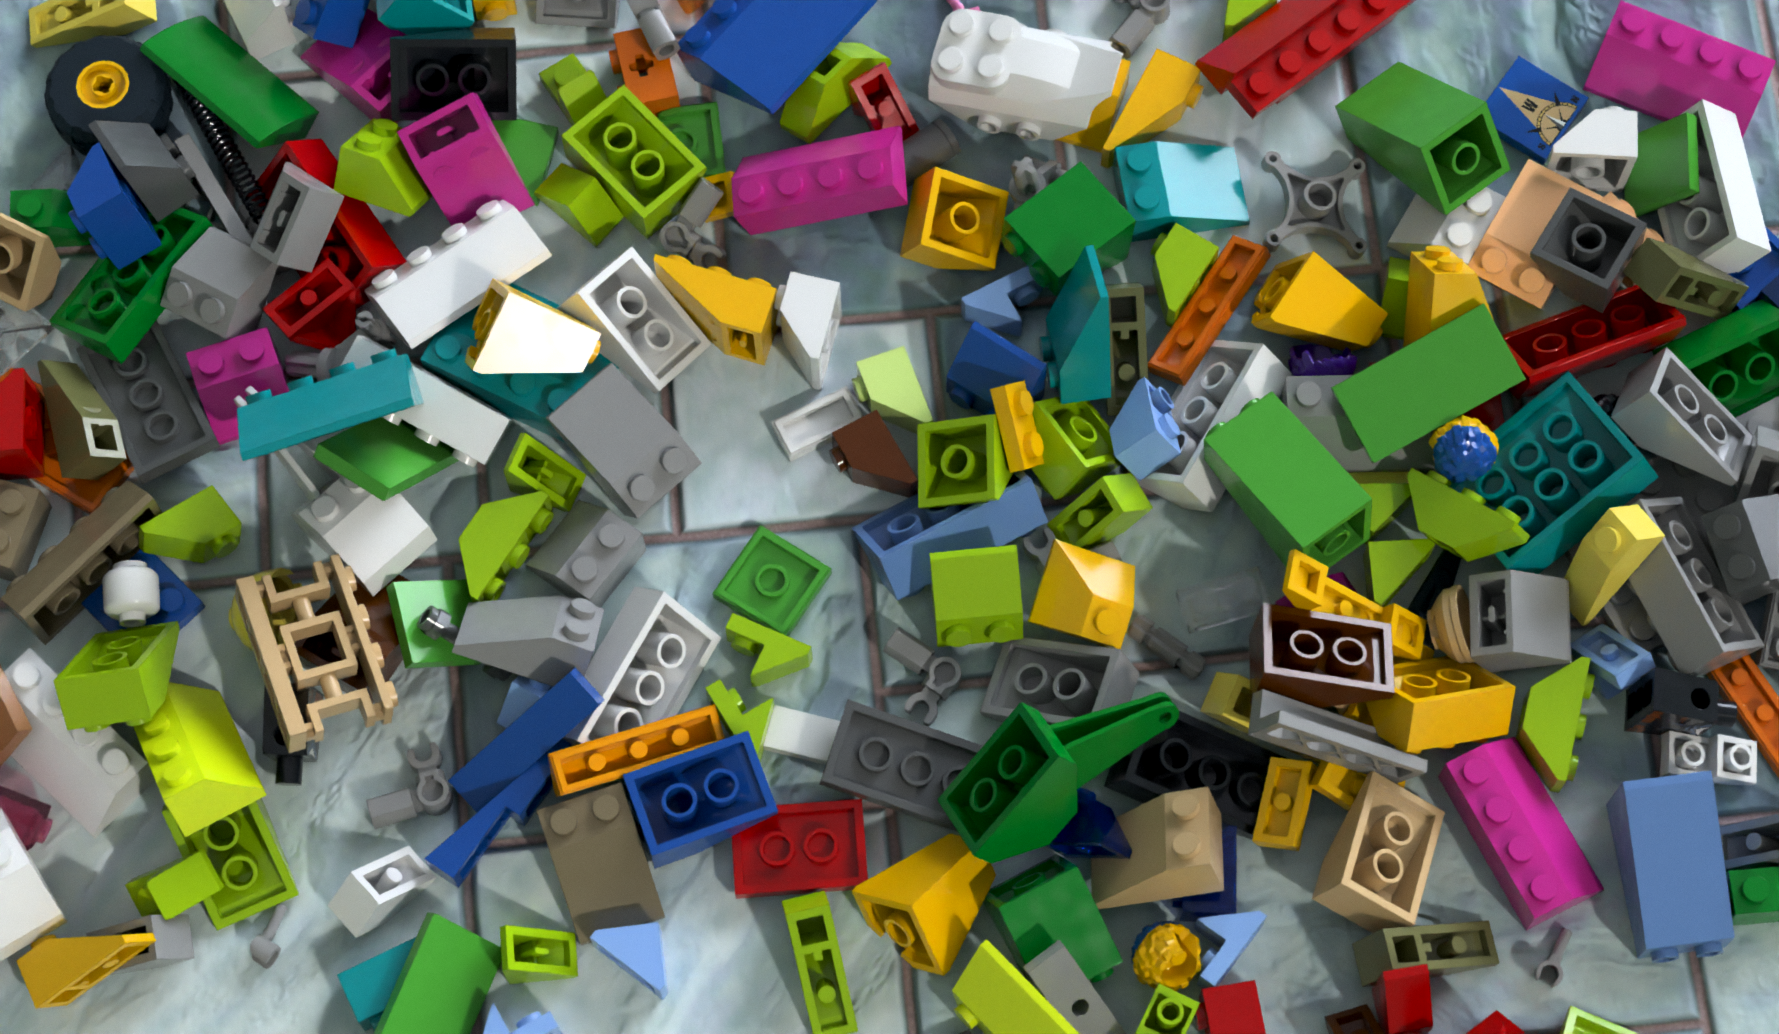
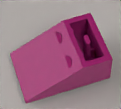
M367 8L353 48L317 40L300 58L370 120L373 118L392 120L390 37L405 36L406 34L399 30L387 28L378 20L377 13Z
M470 93L397 131L415 168L451 226L457 223L465 224L477 216L476 211L482 205L492 200L500 201L503 199L515 206L519 213L535 205L477 93Z

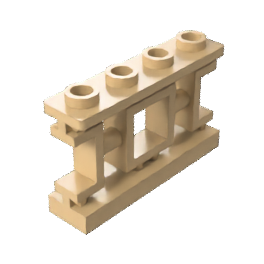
M339 554L331 555L327 563L322 564V561L313 562L312 576L315 583L284 592H276L270 574L262 576L261 580L255 582L253 575L236 580L235 599L288 753L306 749L307 741L314 740V742H319L324 739V727L321 719L360 709L365 726L368 728L374 726L375 722L380 720L382 725L391 723L393 709L398 706L395 687L392 681H384L380 669L384 667L381 648L378 642L371 643L367 630L371 628L367 609L364 604L357 605L353 594L354 591H357L353 570L350 565L343 566ZM328 580L332 582L347 626H344L339 610L319 616L314 614L311 603L330 598L331 586ZM262 598H265L270 614L294 608L298 621L279 626L278 638L280 645H277ZM332 631L342 660L304 671L294 641ZM357 656L375 704H372L367 688L345 694L342 693L338 680L357 675ZM289 675L292 676L297 692L321 685L325 699L306 704L305 716L308 723H304L288 677Z

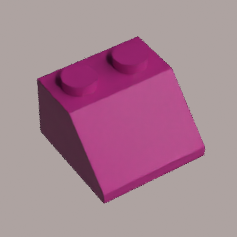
M268 327L186 353L197 392L209 424L220 445L239 439L238 406L233 399L239 395L246 401L245 397L248 395L245 389L252 386L257 392L270 389L272 396L289 392L288 382L279 353Z

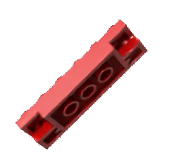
M1281 0L1198 59L1195 65L1221 95L1228 90L1247 114L1254 119L1274 103L1279 104L1382 29L1399 12L1416 0Z

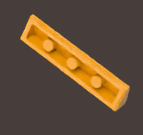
M715 704L548 753L555 796L567 795L623 778V774L725 739Z

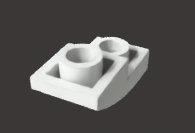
M1668 731L1661 735L1660 777L1711 770L1714 784L1750 786L1756 784L1757 741L1721 734L1706 738L1675 731Z

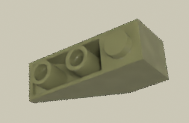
M39 360L37 364L62 478L101 479L127 459L118 419L77 363Z

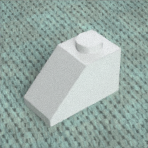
M408 845L350 872L328 904V907L357 938L387 923L430 886L437 877Z

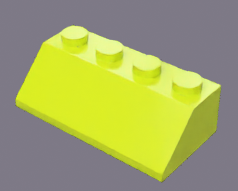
M169 682L165 702L153 715L152 720L133 726L161 796L185 837L267 795L220 691Z
M987 939L978 947L952 989L957 1004L954 1012L970 1030L977 1026L984 1034H1079Z

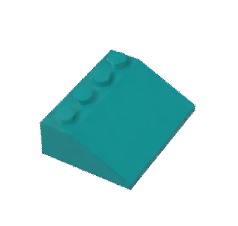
M513 283L508 285L555 309L559 306ZM480 304L434 334L420 358L424 369L515 420L564 443L566 442L546 419V416L605 366L612 363L598 353L592 364L587 363L583 372L480 374L473 371L465 363V357L469 346L476 347L478 340L475 339V331L472 330V325Z
M395 348L370 356L372 365L356 369L354 362H350L329 369L331 376L329 379L314 383L311 375L287 383L289 392L272 396L271 390L267 389L246 396L247 405L237 408L239 447L242 460L246 461L423 404L424 401L408 354L397 356Z
M1567 371L1493 431L1498 438L1499 450L1496 462L1490 471L1473 482L1467 480L1461 483H1454L1451 481L1450 488L1461 493L1464 487L1468 488L1486 500L1484 506L1495 511L1500 505L1521 518L1518 525L1530 535L1529 539L1525 544L1494 554L1507 570L1539 574L1582 540L1609 508L1624 506L1659 476L1575 377Z

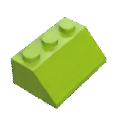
M624 84L561 135L565 157L578 170L596 177L623 216L646 239L650 238L678 214V210L707 171L706 166Z

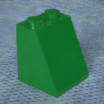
M1080 161L1004 217L1001 239L1004 247L1013 257L1019 256L1028 265L1029 272L1035 282L1041 287L1047 286L1057 296L1085 246L1094 245L1101 272L1128 258L1136 220Z
M1058 854L990 888L983 901L1023 976L1041 995L1042 993L1023 966L1058 940L1063 943L1091 983L1109 977L1114 972L1113 967L1123 962L1078 866Z

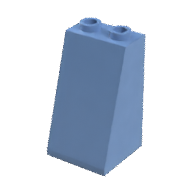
M1711 770L1622 782L1607 802L1606 807L1637 959L1651 957L1652 963H1665L1679 959V953L1695 951L1696 957L1699 958L1723 953V948L1735 938Z

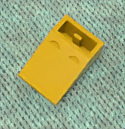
M655 254L653 261L657 278L703 334L724 354L765 366L778 328L776 325L778 310L774 308L777 288L772 287L770 283L760 278L751 277L746 280L732 276L730 272L717 266H709L706 269L692 265L689 260L678 255L664 257Z

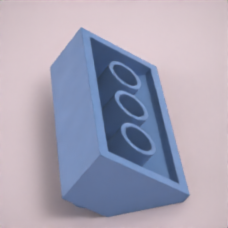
M1023 471L1013 473L999 500L920 509L918 508L917 493L852 527V530L883 585L897 600H900L904 597L917 595L925 586L931 583L929 553L1003 546L1016 538H1024L1036 531L1037 527L1047 523L1048 519L1032 479Z

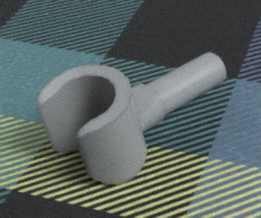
M282 904L276 905L266 929H264L262 935H257L250 944L253 960L267 969L274 964L281 952V948L273 943L272 940L287 909Z
M1562 928L1547 961L1540 963L1535 968L1534 978L1536 981L1541 975L1542 968L1546 966L1553 968L1556 972V979L1552 983L1551 988L1562 981L1563 969L1560 963L1572 935L1570 930Z

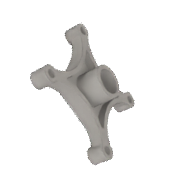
M1269 151L1261 162V168L1267 173H1272L1281 184L1285 199V215L1282 224L1276 230L1268 232L1262 242V246L1267 247L1270 253L1275 252L1281 242L1287 237L1295 234L1311 233L1336 239L1347 248V254L1350 258H1361L1367 250V242L1359 238L1348 225L1343 211V196L1347 185L1352 180L1359 179L1366 167L1365 163L1361 159L1355 158L1351 160L1346 169L1335 175L1313 177L1293 170L1281 160V156L1277 152Z

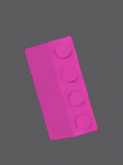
M1620 0L1583 90L1664 122L1679 116L1703 99L1735 113L1743 138L1776 60Z
M895 126L743 157L731 179L734 218L750 235H756L908 205L902 128Z
M1516 737L1485 743L1445 763L1438 778L1525 930L1554 917L1604 890Z

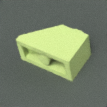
M904 346L856 362L857 377L852 379V385L859 403L866 401L870 413L877 410L883 420L917 434V424L933 422Z

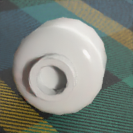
M139 560L120 561L115 563L113 569L103 576L104 613L112 619L119 620L121 626H143L146 624L147 618L159 612V576L153 569L147 568V563Z

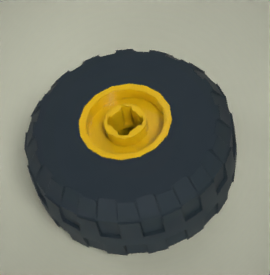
M120 35L94 36L74 44L64 54H61L55 61L52 70L48 73L44 97L51 122L62 139L80 154L87 156L91 147L99 142L88 126L94 120L149 123L158 136L167 127L173 110L172 88L166 72L140 51L142 43Z

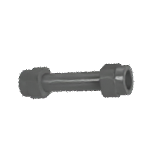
M432 605L425 609L417 623V627L423 630V633L431 639L436 640L442 637L453 645L460 629L450 622L452 615ZM482 663L484 664L483 672L494 679L498 678L501 681H505L512 674V672Z

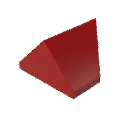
M329 257L317 265L312 272H308L262 308L264 313L289 341L319 350L335 348L336 345L342 343L356 331V288Z

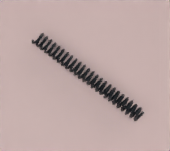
M173 79L187 107L190 108L194 119L197 120V124L200 126L204 137L207 138L211 149L214 150V154L228 175V179L231 180L239 198L242 199L246 210L249 211V216L252 217L255 224H258L259 221L257 219H260L262 215L257 214L265 209L269 199H265L266 194L262 192L263 188L259 186V181L255 180L256 176L252 174V169L248 168L249 164L245 162V157L241 156L242 152L238 150V145L234 144L235 139L231 138L230 132H227L228 127L224 126V121L220 120L214 113L201 119L203 115L210 113L211 110L207 108L201 113H197L198 110L206 106L202 103L198 107H194L200 101L197 98L191 101L194 96L192 94L187 95L188 91ZM214 117H217V120H214L209 124L204 125L206 121H209ZM217 123H221L220 126H217L214 129L208 131L210 127L215 126ZM221 129H224V132H221L216 136L211 137L213 133H216ZM224 135L228 136L227 138H224L221 141L215 143L217 139L223 137ZM228 141H231L230 144L224 146V147L221 148V149H218V147H219L220 145H223V144L227 143ZM231 147L235 148L234 150H231L228 153L221 155L224 151L230 149ZM238 153L237 156L231 158L228 161H225L227 157H230L233 154ZM238 159L242 160L234 166L228 167L231 163L237 161ZM242 165H245L243 169H240L236 173H232L234 169H237ZM245 171H248V174L242 176L239 179H235L238 175H241ZM249 177H252V180L244 183L243 185H239L241 181H244ZM252 183H255L254 187H251L247 191H243L245 187H248ZM256 189L259 190L258 193L253 194L251 197H246ZM260 195L262 196L261 199L255 201L254 203H250L252 199H255ZM262 202H266L265 205L259 207L258 209H253L256 205H259Z

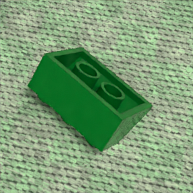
M1762 299L1652 351L1654 356L1668 347L1735 418L1779 396V309Z

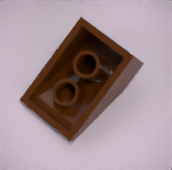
M1268 603L1262 604L1249 634L1251 705L1253 693L1262 689L1317 708L1393 698L1395 685L1391 623Z

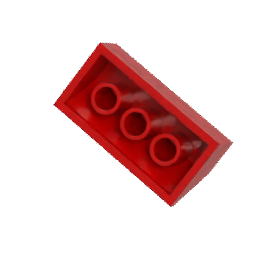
M322 138L285 141L257 180L259 181V186L263 188L262 192L266 194L265 199H269L284 163L287 161L334 190L338 161ZM256 189L246 197H251L253 194L258 193L259 190ZM260 195L259 197L252 199L251 201H257L261 199L262 196ZM343 195L345 197L313 269L329 257L355 286L357 309L370 301L364 290L372 285V280L376 275L387 269L395 270L407 261L367 203ZM262 202L259 206L265 205L266 202ZM295 269L301 278L308 273Z
M1634 285L1615 292L1603 313L1583 304L1503 334L1502 336L1526 378L1508 390L1517 399L1534 396L1549 387L1567 371L1577 379L1581 375L1600 368L1611 367L1618 361L1634 355L1651 352L1656 347L1673 341L1687 325L1686 317L1673 306L1655 302L1639 286Z

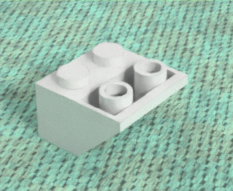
M222 0L247 52L255 59H261L297 42L292 30L295 15L290 7L291 3L289 0Z

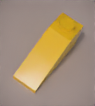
M1156 49L1102 148L1100 166L1107 169L1113 166L1115 147L1147 143L1181 120L1187 107L1195 108L1204 89V86L1199 84L1201 71L1197 66L1160 49Z
M153 933L57 938L55 934H50L32 942L30 945L31 950L16 960L35 1008L66 1006L146 949L156 939Z

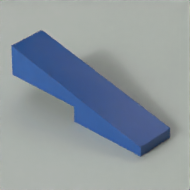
M574 667L456 772L448 782L477 813L599 707L605 699L579 670Z
M564 739L555 744L424 858L429 868L459 888L510 817L525 827L553 788L548 753L572 747V745Z

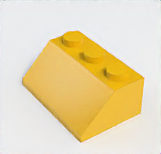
M1448 656L1394 664L1395 694L1393 698L1365 702L1378 736L1393 744L1396 750L1416 755L1425 749L1436 747L1449 749L1455 747V744L1470 741L1483 743L1492 737L1508 735L1516 686L1474 662L1460 664Z

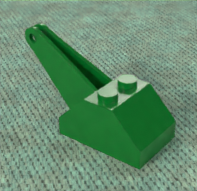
M1157 692L1140 699L1048 725L1037 709L1020 702L937 800L973 856L992 864L1049 845L1077 813V789L1152 737L1173 726L1179 718V710L1166 693Z

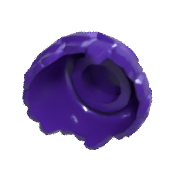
M1312 344L1292 346L1290 348V359H1288V366L1293 376L1354 375L1357 364V357L1352 355L1351 349L1348 347L1343 350L1341 355L1333 354L1328 346Z

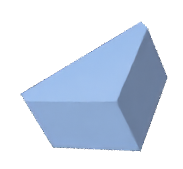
M658 922L601 929L593 932L590 939L594 948L662 1000L667 996L668 986L662 932Z

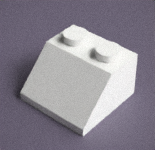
M1618 106L1593 110L1553 144L1545 167L1591 191L1622 192L1638 158L1637 111H1625Z
M1485 187L1452 212L1444 215L1416 194L1389 239L1387 246L1410 257L1411 252L1425 251L1426 246L1449 247L1455 255L1463 259V262L1468 265L1506 197Z
M790 271L787 285L780 284L776 294L774 306L778 310L776 325L782 327L783 343L811 387L821 391L842 317L840 282Z

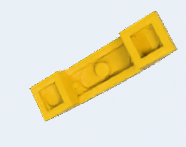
M1296 549L1289 551L1282 591L1296 608L1391 623L1393 656L1412 661L1421 658L1427 620L1396 603L1382 607L1328 578V566Z

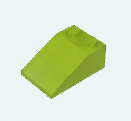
M178 621L96 633L53 681L67 730L84 728L85 732H96L109 727L113 723L126 722L128 726H137L152 720L153 715L165 702L180 631Z
M262 798L187 837L184 836L167 805L164 803L161 812L182 857L204 848L224 886L220 891L203 900L217 931L299 895L298 888Z

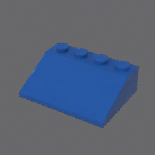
M716 0L712 7L678 42L681 49L677 54L694 81L773 115L878 0Z

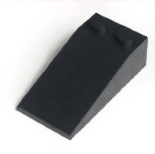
M1179 711V718L1173 726L1152 737L1110 766L1104 787L1143 804L1164 793L1208 787L1221 813L1222 830L1252 840L1270 758L1286 757Z

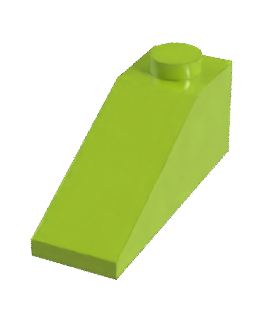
M825 890L783 900L782 906L812 1033L849 1034L857 1032L856 1018Z

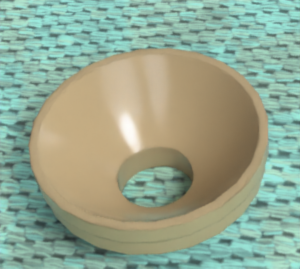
M1460 584L1445 588L1436 598L1432 609L1427 611V622L1432 643L1436 650L1443 651L1449 658L1460 664L1473 663L1475 661L1471 658L1469 599Z

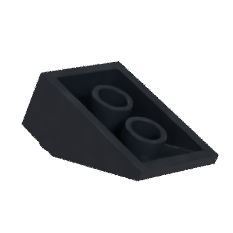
M466 28L390 37L392 121H418L470 93L478 94L491 120H517L515 28Z

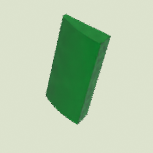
M204 15L181 21L162 30L145 41L140 48L143 54L256 149L285 143V141L306 138L319 113L312 105Z
M144 205L162 245L120 270L115 267L108 257L103 260L99 257L51 317L49 323L85 347L122 364L165 310L160 304L172 266L209 227H213L207 217L178 208L157 222Z

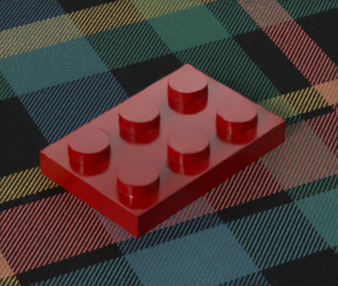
M862 799L776 805L778 814L732 836L736 899L807 894L824 890L825 892L853 890L857 885L868 880Z

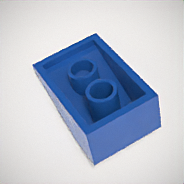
M749 731L623 774L625 789L654 869L695 855L778 814L777 806Z

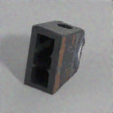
M1655 667L1626 690L1624 731L1662 735L1668 731H1675L1700 736L1715 725L1731 728L1736 720L1737 704L1734 701L1718 699L1719 684L1715 680Z
M291 683L304 723H308L305 716L306 704L321 701L324 695L314 687L297 692L295 684ZM265 686L263 755L276 761L275 784L301 786L303 762H317L319 742H314V740L307 741L306 749L288 753Z

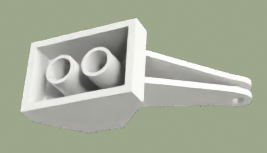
M252 386L245 389L248 396L258 393ZM239 395L233 399L238 408L247 405V402ZM307 441L297 445L332 477L319 491L286 449L274 452L308 498L304 504L291 514L297 525L329 556L339 554L343 566H351L355 580L372 597L438 540L429 525L401 493L386 501L380 500L316 460L313 455L317 447L312 442Z
M0 807V961L68 921L11 821Z

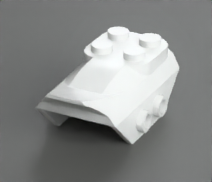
M958 9L946 16L941 26L931 59L928 100L986 133L997 134L1001 131L1017 134L1019 137L1029 141H1037L1039 139L1053 141L1088 128L1093 109L1103 100L1111 97L1123 53L1112 48V42L1069 35L1062 30L1054 28L1047 30L1029 28L1019 23L1015 18L1006 15L971 9Z

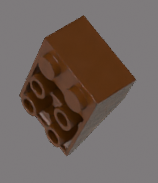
M399 574L374 597L357 581V591L353 592L357 605L364 604L367 609L371 628L367 630L371 643L378 642L381 648L384 667L380 669L385 682L389 681L403 660L386 589L392 582L410 581ZM334 593L316 611L315 616L339 610L344 626H347L336 593ZM332 631L301 639L294 643L302 667L307 670L342 660ZM357 656V675L340 679L338 682L341 690L345 693L367 688L373 704L374 700Z

